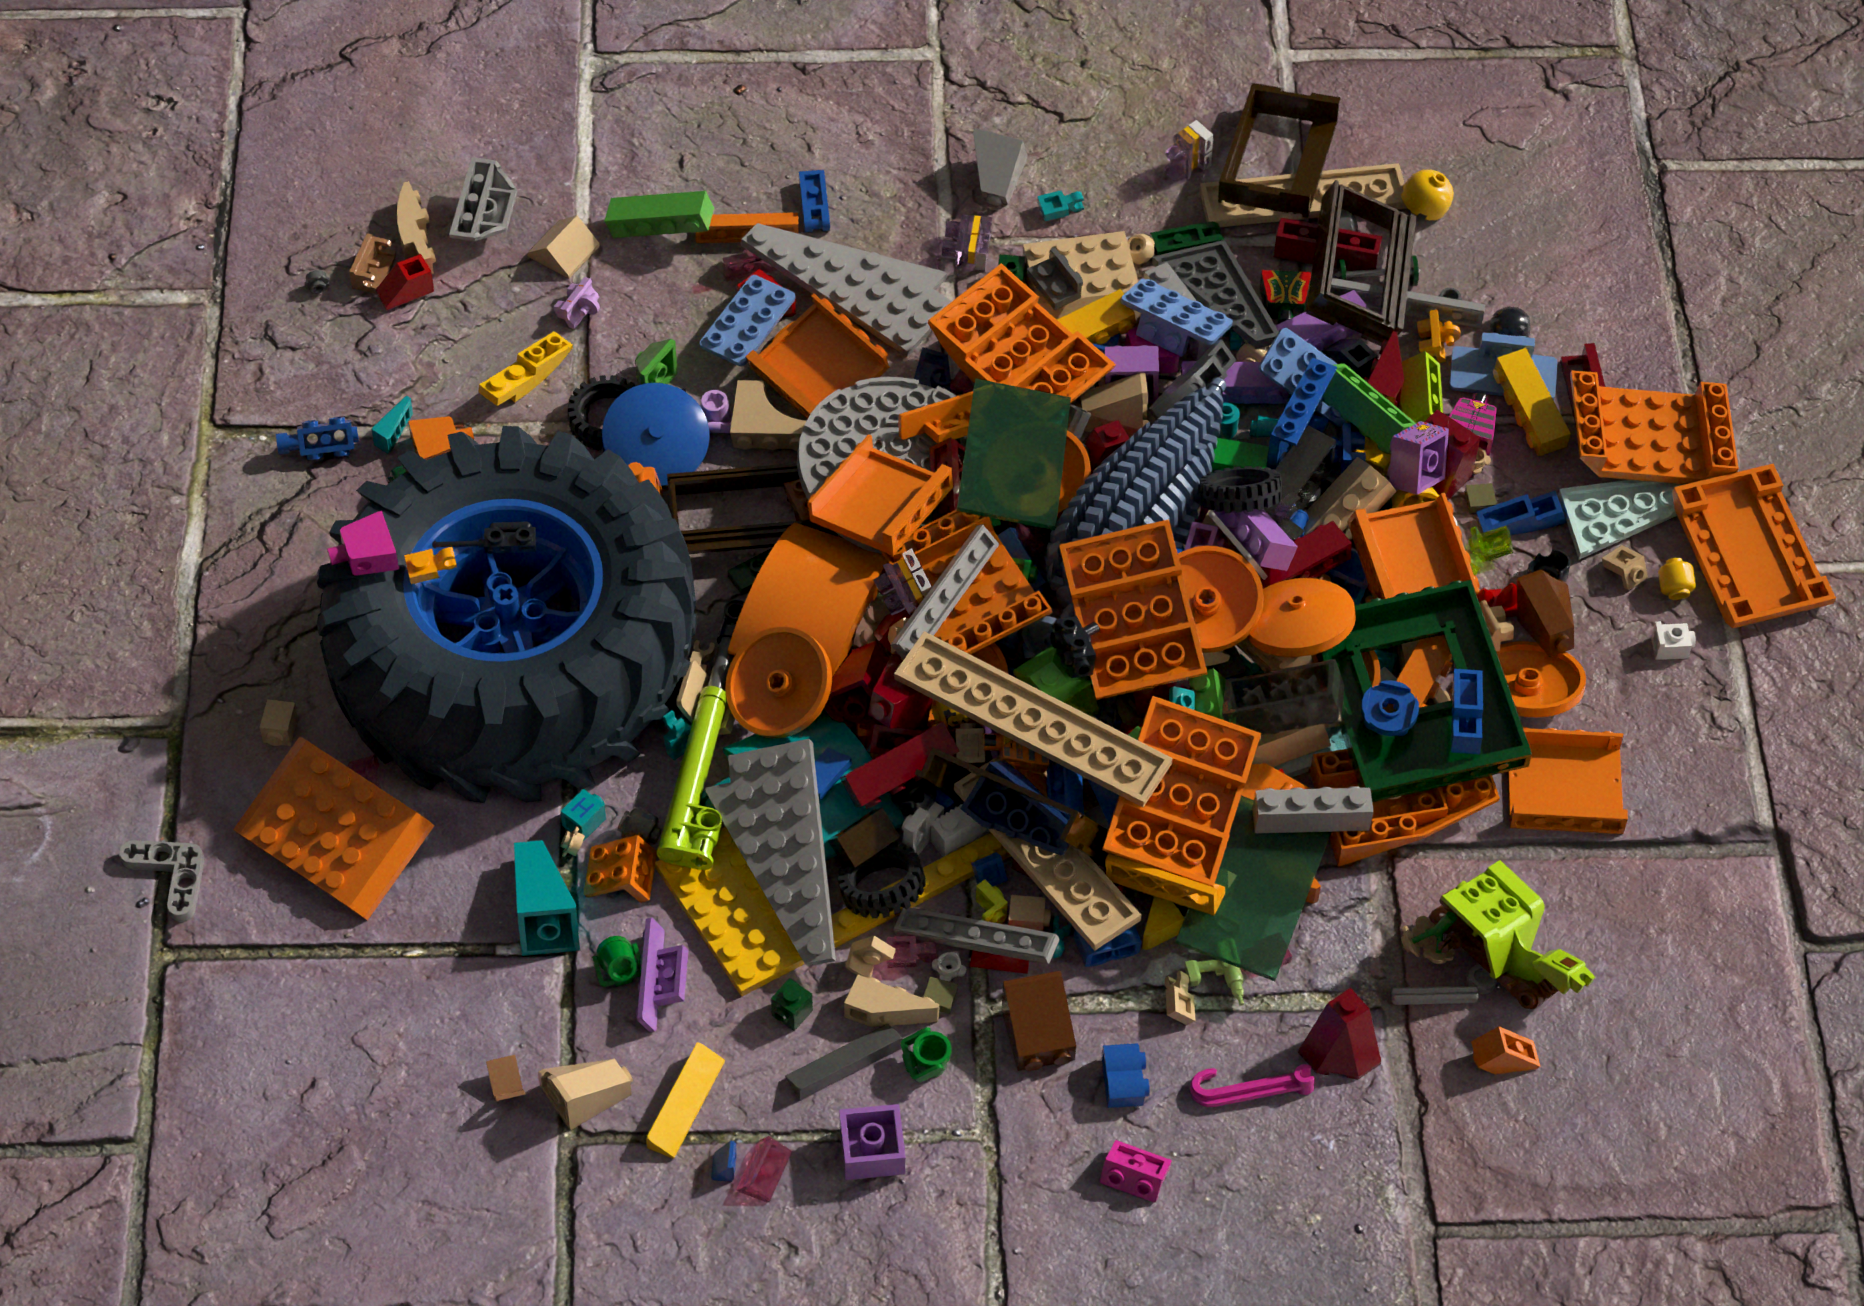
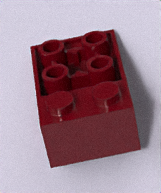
M1393 331L1389 341L1384 340L1381 345L1380 358H1375L1372 363L1370 378L1365 377L1364 380L1399 409L1404 374L1397 332Z

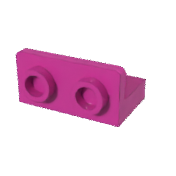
M1115 1140L1105 1159L1100 1183L1145 1200L1156 1202L1161 1185L1170 1170L1172 1160Z

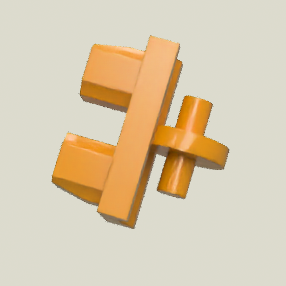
M1437 309L1429 311V319L1417 321L1420 338L1432 336V339L1419 341L1420 353L1426 351L1432 357L1436 356L1438 363L1446 362L1445 343L1447 346H1453L1454 342L1460 339L1461 331L1458 326L1452 325L1451 321L1445 322V326H1443L1442 322L1439 321Z

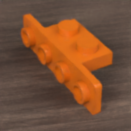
M988 386L899 414V437L904 440L926 433L939 444L950 437L958 439L964 436H972L974 433L985 430V420L980 415L994 411V389Z

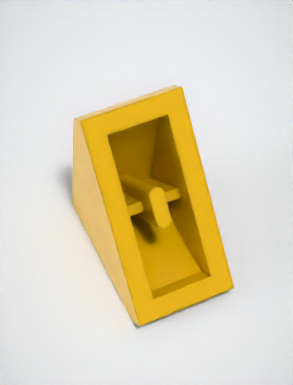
M1154 896L1143 936L1142 949L1149 950L1183 932L1184 917L1173 902Z

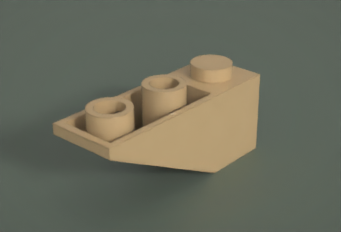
M857 975L844 1002V1017L869 1027H880L887 1023L890 1026L933 1023L939 1020V1004L928 997H918L910 994L901 987H891L883 984L874 977Z

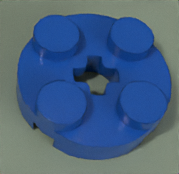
M1392 680L1379 682V685L1374 686L1372 689L1370 687L1365 692L1361 704V715L1364 719L1365 727L1385 736H1404L1407 734L1408 730L1415 724L1419 712V702L1410 692L1411 689L1401 682ZM1388 703L1394 704L1393 708L1397 711L1387 713L1382 707H1387Z

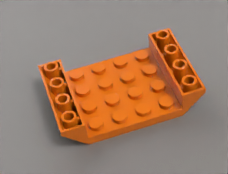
M1571 370L1570 378L1580 459L1598 477L1689 484L1738 471L1727 384L1700 382L1694 395L1599 386L1598 374L1596 372Z
M978 499L917 529L894 556L881 551L897 586L913 611H915L919 603L897 563L904 559L902 554L912 548L921 567L911 571V573L923 569L931 587H933L976 526L984 525L999 543V546L934 634L938 639L970 655L1052 613V609L1040 591L1034 592L994 532L990 517ZM916 575L923 588L925 585L924 578L921 575Z

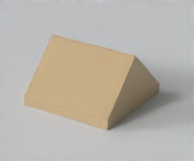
M578 215L559 220L527 253V256L570 279L600 247V244Z

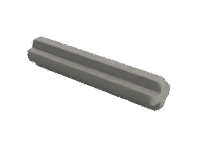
M1476 986L1394 987L1391 991V1000L1394 1005L1476 1003L1478 1000V989Z

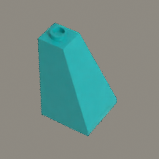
M543 840L514 843L517 916L522 956L580 951L576 904Z

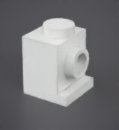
M1661 621L1655 622L1651 635L1655 660L1687 659L1691 648L1695 647L1696 638L1694 631L1688 630L1687 623L1661 624Z

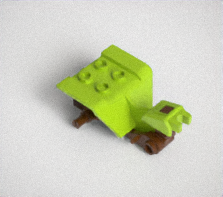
M1501 860L1489 866L1485 872L1469 882L1462 881L1456 888L1443 894L1439 899L1441 906L1429 914V919L1436 925L1447 912H1453L1457 920L1445 932L1447 934L1446 939L1438 943L1439 950L1443 949L1442 953H1447L1451 949L1462 947L1490 973V977L1495 978L1508 990L1523 1008L1535 1009L1560 991L1562 994H1566L1570 988L1578 994L1584 986L1588 987L1595 979V976L1586 968L1584 961L1561 949L1550 950L1544 955L1531 950L1545 909L1544 903Z

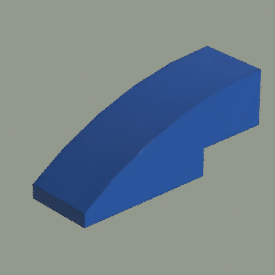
M1555 490L1529 499L1528 494L1476 512L1485 536L1529 533L1567 523Z
M1454 669L1451 752L1480 754L1483 714L1482 671Z

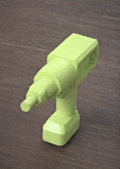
M1225 938L1215 943L1216 960L1185 961V971L1189 977L1190 987L1199 985L1201 982L1200 973L1215 971L1216 976L1224 975L1228 987L1232 990V994L1238 999L1239 1006L1244 1005L1242 998L1244 996L1242 987L1243 977L1233 939Z

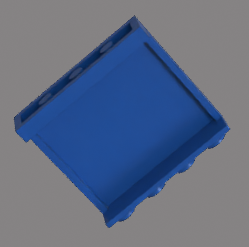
M1312 358L1270 437L1266 467L1271 470L1275 469L1280 473L1282 501L1288 502L1295 485L1300 480L1301 474L1308 464V460L1312 457L1328 427L1329 420L1315 415L1314 411L1333 378L1337 367Z

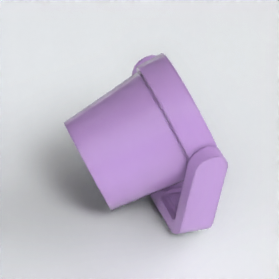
M719 390L706 392L702 396L700 407L707 418L709 432L730 433L733 414L729 407L727 396Z

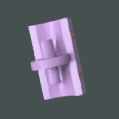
M584 277L579 284L571 283L567 289L568 299L566 301H557L554 305L557 317L565 319L569 328L575 329L587 313L595 315L600 310V305L597 302L599 295L592 288L591 278Z

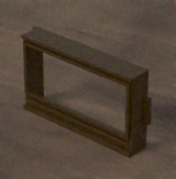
M1252 83L1219 180L1218 203L1225 201L1227 203L1285 213L1292 212L1293 214H1302V217L1308 218L1337 127L1341 97L1311 93L1309 96L1281 91V87ZM1258 113L1312 122L1291 190L1236 181Z
M1335 180L1324 193L1321 200L1306 314L1333 326L1335 323L1350 328L1361 333V338L1379 346L1382 345L1384 340L1389 341L1393 331L1399 335L1404 327L1416 216L1413 214L1406 215L1404 212H1400L1398 209L1342 184L1339 185V181ZM1341 209L1390 230L1380 314L1330 293Z
M797 463L667 474L668 488L662 489L663 500L669 508L672 519H675L679 526L676 495L784 486V483L799 479ZM810 520L681 531L689 554L774 547L781 535L794 522L838 537L835 531L813 523Z
M932 747L922 771L918 769L915 771V775L960 800L962 799L954 791V783L970 773L988 779L1069 815L1070 818L1060 837L1061 840L1099 862L1102 861L1106 853L1102 848L1108 830L1082 815L1079 811Z

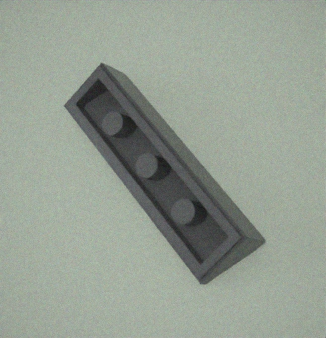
M887 1023L785 1075V1078L799 1100H802L901 1049L903 1038Z

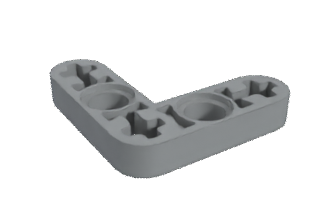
M132 840L124 843L119 850V855L123 866L127 869L173 872L167 902L169 915L176 922L190 920L195 914L204 866V856L201 848L196 844ZM136 851L138 854H135L134 858L130 859L129 856ZM164 851L170 854L169 858L165 861L159 862L154 859L155 855L159 852ZM146 852H148V860H145V857H147ZM193 854V855H195V857H192V859H191V864H190L191 869H190V868H187L188 866H187L186 859H188L189 856ZM188 877L194 880L193 884L187 888L178 886L179 881L183 878ZM181 897H184L186 907H183L182 911H177V908L181 905Z

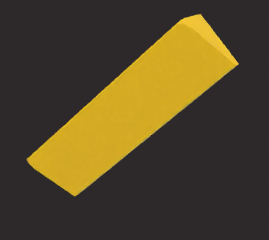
M697 1042L646 1138L647 1149L672 1159L676 1157L725 1063L722 1057L703 1044Z

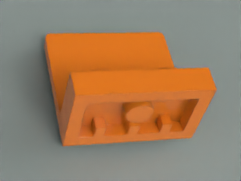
M639 835L592 846L583 894L589 898L624 889L640 903L650 901L657 851Z

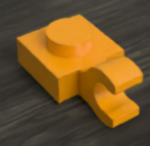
M452 547L444 548L436 555H433L432 549L404 555L411 584L439 578L437 571L457 567Z

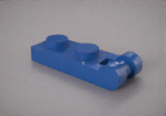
M824 170L799 171L804 232H812V229L830 231ZM811 216H821V219H812Z

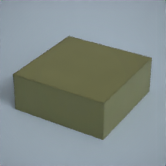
M1492 483L1465 486L1464 492L1469 513H1476L1482 509L1497 505Z
M930 977L924 997H928L939 1004L940 1012L950 1014L958 991V984Z

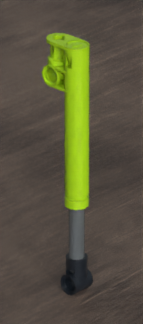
M740 599L730 600L724 606V615L717 636L718 650L708 686L702 688L657 849V856L664 862L698 870L712 868L714 860L711 853L713 848L716 847L721 833V814L713 808L700 806L699 804L727 704L725 692L726 677L734 655L728 654L727 650L745 603Z

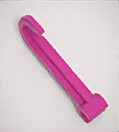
M1307 1064L1298 1066L1294 1073L1205 1090L1201 1088L1200 1083L1217 1075V1070L1210 1068L1198 1072L1190 1083V1094L1198 1104L1206 1107H1218L1293 1091L1301 1095H1308L1314 1091V1076H1311V1066Z

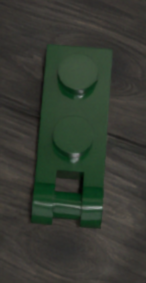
M1212 221L1150 233V237L1155 243L1156 256L1225 240L1224 236L1220 234L1219 224Z

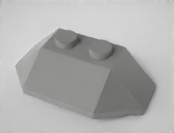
M471 157L449 238L477 241L507 232L517 196V189L501 169L497 160Z

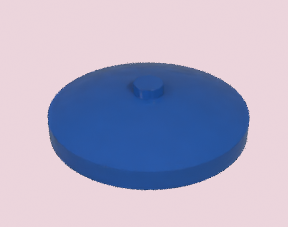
M646 383L625 391L611 404L603 422L602 445L604 452L607 449L619 455L627 465L638 462L643 467L655 468L661 487L668 488L667 474L695 472L701 466L709 446V425L700 405L685 391L668 384Z

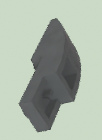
M1218 340L1212 344L1184 375L1178 376L1148 410L1156 420L1161 416H1166V411L1174 408V404L1189 393H1193L1201 387H1206L1208 390L1212 379L1218 377L1224 380L1228 376L1226 371L1233 365L1236 359L1224 342Z

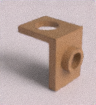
M515 1055L486 1061L494 1101L525 1094Z

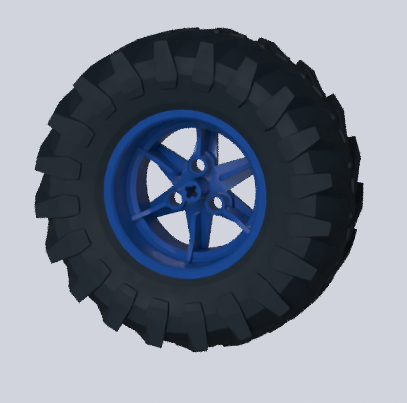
M503 426L500 442L478 444L464 432H458L448 435L450 452L428 460L411 450L398 456L397 458L406 472L387 485L370 481L362 484L356 491L368 502L353 520H335L329 534L339 543L338 545H342L340 535L342 527L382 511L397 553L399 569L353 575L348 561L331 565L330 562L320 565L317 575L318 588L323 589L320 601L321 612L318 614L317 627L319 636H322L320 646L329 682L343 714L351 726L355 727L361 740L384 764L394 759L403 773L417 785L431 791L442 778L467 800L485 803L490 787H503L516 798L526 803L542 801V783L565 779L573 786L584 789L596 784L589 768L611 756L629 763L641 753L630 742L648 724L665 725L663 716L671 711L665 703L671 696L676 683H682L683 677L686 676L691 663L686 658L689 656L691 638L695 635L696 614H694L696 598L688 548L676 520L672 519L669 508L658 490L649 479L639 483L629 466L619 455L607 449L594 460L581 442L573 435L557 431L548 446L537 444L519 426ZM494 522H529L532 527H536V552L485 553L484 548H479V546L452 547L457 565L456 568L437 571L439 578L415 584L410 582L404 555L432 549L433 555H436L440 550L448 548L437 547L434 549L432 542L435 540L436 542L479 541V539H484V528H489L490 524ZM511 578L531 580L527 585L516 589ZM484 584L485 597L476 598L463 594L476 586ZM565 591L578 602L580 609L576 612H563L547 609L546 605ZM437 622L472 626L473 630L461 641L453 643L440 634ZM532 640L543 642L544 644L533 648ZM501 648H502V650H503V652H504V653H496V652L499 651Z

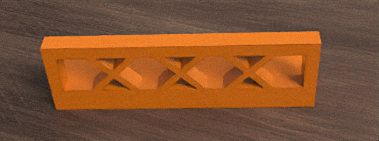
M798 212L713 214L709 230L696 232V243L741 242L742 238L757 223L799 234Z

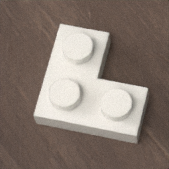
M934 802L929 810L919 807L914 815L910 814L902 825V830H904L902 843L906 844L908 848L912 847L915 853L917 852L919 855L931 839V821H936V818H941V815H944V807Z

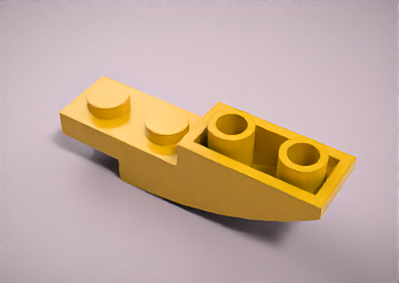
M556 332L550 333L519 352L515 363L479 384L478 393L496 406L508 399L514 402L518 401L538 386L558 367L572 350L573 345Z

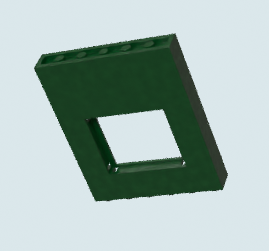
M1457 580L1446 586L1437 588L1430 586L1419 592L1410 594L1403 592L1392 598L1383 600L1376 598L1365 604L1354 605L1356 620L1350 634L1336 646L1316 654L1360 788H1370L1372 802L1529 767L1532 752L1471 580L1464 582ZM1444 635L1456 669L1482 671L1483 714L1480 754L1451 752L1452 700L1420 707L1415 724L1404 736H1385L1367 729L1361 715V704L1365 692L1370 687L1372 689V685L1361 653Z

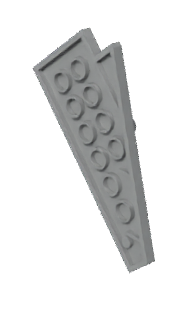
M759 223L741 240V246L812 294L814 293L821 300L826 298L833 305L834 309L843 313L905 357H908L932 331L928 320L952 302L936 291L946 280L947 273L944 271Z
M810 739L729 755L731 783L707 787V795L715 809L721 814L722 821L803 962L809 967L836 961L813 742Z

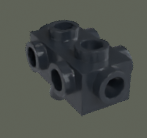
M1077 616L1055 619V622L1052 624L1054 632L1050 634L1051 644L1056 649V654L1060 657L1063 668H1066L1067 675L1071 678L1093 675L1096 653L1091 645L1090 636L1099 632L1098 624L1092 622L1082 627Z

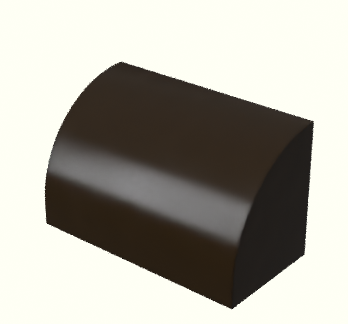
M878 808L870 811L828 839V842L847 865L855 868L900 838V835L884 809Z

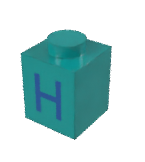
M582 789L561 810L562 826L570 832L576 826L579 827L578 833L583 834L585 840L606 820L604 801L598 795L590 794L585 789Z

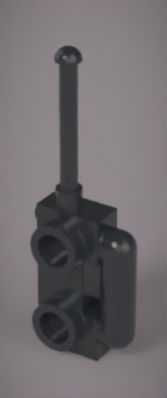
M494 522L490 524L489 528H484V539H479V541L436 542L435 540L432 542V547L436 549L437 547L479 546V548H484L485 553L536 552V527H532L529 522Z

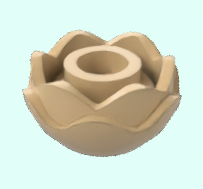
M1135 234L1127 240L1134 264L1147 263L1154 255L1155 243L1148 235Z

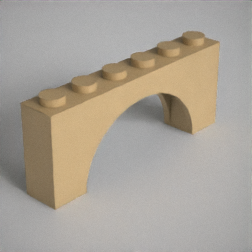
M738 380L730 429L733 447L745 450L750 448L797 450L806 421L788 417L776 410L767 399L764 381Z

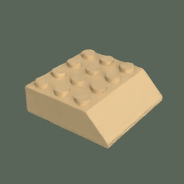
M1125 231L1023 244V256H1025L1024 274L1027 285L1039 296L1038 304L1056 320L1119 289L1125 294L1138 282ZM1054 247L1060 254L1065 255L1070 267L1074 272H1078L1083 280L1081 298L1056 310L1050 306L1027 277V268L1049 259L1050 249ZM1133 310L1136 317V325L1133 328L1138 327L1141 313Z

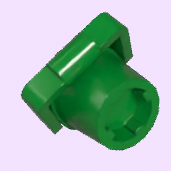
M610 936L604 939L598 945L596 955L591 957L598 983L603 987L611 985L619 987L632 983L633 978L641 976V956L637 943L631 945L630 941L625 937ZM600 967L604 971H606L612 979L604 981Z
M926 1027L901 1041L902 1058L906 1070L910 1073L912 1079L921 1083L929 1078L941 1076L945 1072L947 1062L951 1056V1043L945 1035L931 1031L929 1027ZM914 1044L913 1052L910 1049V1045Z

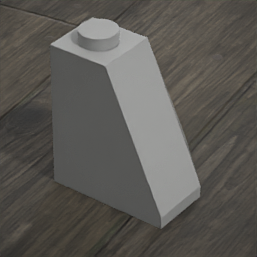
M974 128L973 136L983 198L992 205L999 206L1001 203L1008 205L1028 157L1024 142L1020 139Z

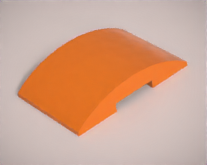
M1001 263L928 320V324L949 356L980 389L991 386L994 389V400L1007 410L1032 423H1047L1114 369L1116 364L1080 332L1076 331L1072 334L1038 304L1039 296Z
M1169 519L1059 545L1075 615L1078 617L1082 627L1092 622L1097 623L1099 626V632L1090 636L1091 645L1096 653L1093 675H1090L1096 700L1208 674Z
M794 522L781 535L763 563L737 620L727 650L728 654L735 656L742 645L759 632L774 627H792L805 632L820 643L828 655L833 676L843 664L852 646V638L870 602L875 601L890 571L883 555L864 550L846 539Z
M1152 696L1137 740L1171 757L1172 764L1144 807L1118 795L1102 850L1214 887L1230 836L1231 826L1261 733Z

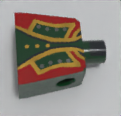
M1262 270L1260 293L1263 306L1271 319H1278V324L1304 313L1311 272Z

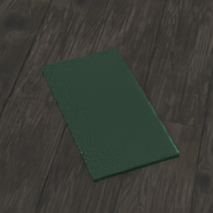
M975 378L957 511L1055 530L1071 397Z
M1241 795L1215 884L1225 887V895L1215 915L1189 908L1175 944L1275 981L1332 831L1255 833L1252 812L1254 800Z

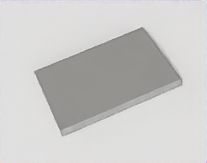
M1211 510L1208 515L1243 557L1249 561L1261 578L1265 580L1268 577L1266 573Z

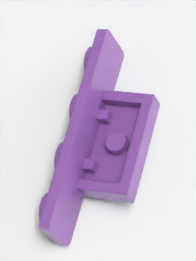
M653 918L646 919L645 930L642 934L644 946L643 955L640 958L642 968L641 980L638 983L639 1003L636 1008L638 1022L649 1032H654L657 1029L658 1006L684 1001L688 949L684 945L663 949L665 931Z

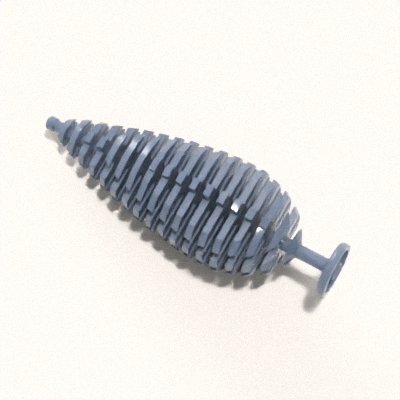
M1218 377L1212 379L1208 390L1206 387H1201L1193 393H1189L1179 402H1176L1174 408L1168 409L1166 416H1161L1152 426H1150L1149 422L1145 424L1143 429L1141 427L1131 438L1105 458L1101 465L1095 468L1093 474L1085 479V484L1078 488L1076 491L1077 496L1070 500L1068 508L1063 511L1057 521L1056 529H1052L1050 533L1051 543L1048 542L1047 557H1045L1047 580L1051 593L1057 598L1058 603L1064 609L1058 619L1076 616L1059 547L1060 544L1169 519L1176 547L1184 548L1192 522L1199 518L1200 510L1203 506L1200 497V479L1203 475L1212 472L1211 465L1215 458L1214 448H1217V438H1219L1223 418V398L1221 394L1226 389V382ZM1045 616L1023 627L1022 637L1024 643L1033 654L1038 655L1052 645L1050 634L1054 632L1052 624L1056 618Z

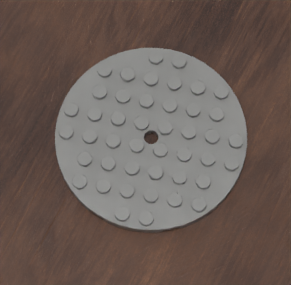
M877 377L855 382L853 386L843 390L838 389L828 395L810 414L799 439L797 468L801 486L807 499L809 500L810 496L820 489L826 478L838 469L840 463L847 459L854 451L855 446L861 443L868 434L872 435L873 448L930 471L929 447L938 443L926 433L904 440L899 437L898 416L901 413L953 398L957 395L939 386L934 389L919 384V380L902 377ZM980 415V417L985 420V430L974 433L972 436L954 439L971 451L973 491L977 481L982 480L984 458L991 445L999 438L986 424L987 419L983 415ZM997 510L999 519H1001L1003 514ZM932 512L917 529L933 522ZM837 533L842 538L864 550L882 554L878 549Z

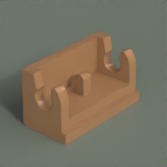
M366 234L349 271L353 289L377 294L376 288L388 275L396 258V251L385 249L382 246L390 247L392 242L387 239L374 237L372 234Z

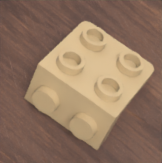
M690 661V666L686 676L683 677L676 699L677 707L691 724L701 690L708 686L710 679L696 661ZM728 703L725 707L718 735L731 734L735 718L729 709Z

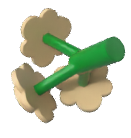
M1447 912L1436 925L1426 916L1417 917L1415 921L1416 927L1412 929V932L1409 931L1406 925L1402 927L1404 936L1401 937L1402 946L1408 953L1412 952L1416 957L1420 956V947H1422L1423 957L1435 964L1452 961L1455 950L1451 949L1447 953H1442L1443 949L1439 950L1438 943L1443 941L1444 933L1457 920L1456 915L1453 912Z

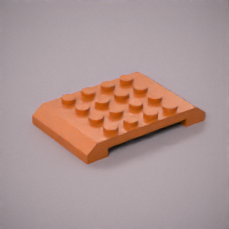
M1774 463L1677 486L1672 491L1675 512L1723 619L1731 628L1831 605L1836 600L1827 577L1820 576L1781 492L1784 485Z
M299 737L233 830L368 921L434 825L419 813L320 748Z

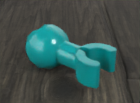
M1055 916L1052 927L1054 934H1057L1060 939L1052 956L1054 959L1064 953L1065 944L1063 938L1070 935L1073 928L1069 922L1067 926L1059 929V916Z

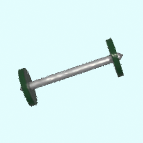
M1412 255L1409 280L1411 286H1417L1421 270L1418 267L1416 255ZM1344 259L1337 260L1335 274L1337 279L1346 280V277L1385 275V269L1346 271Z

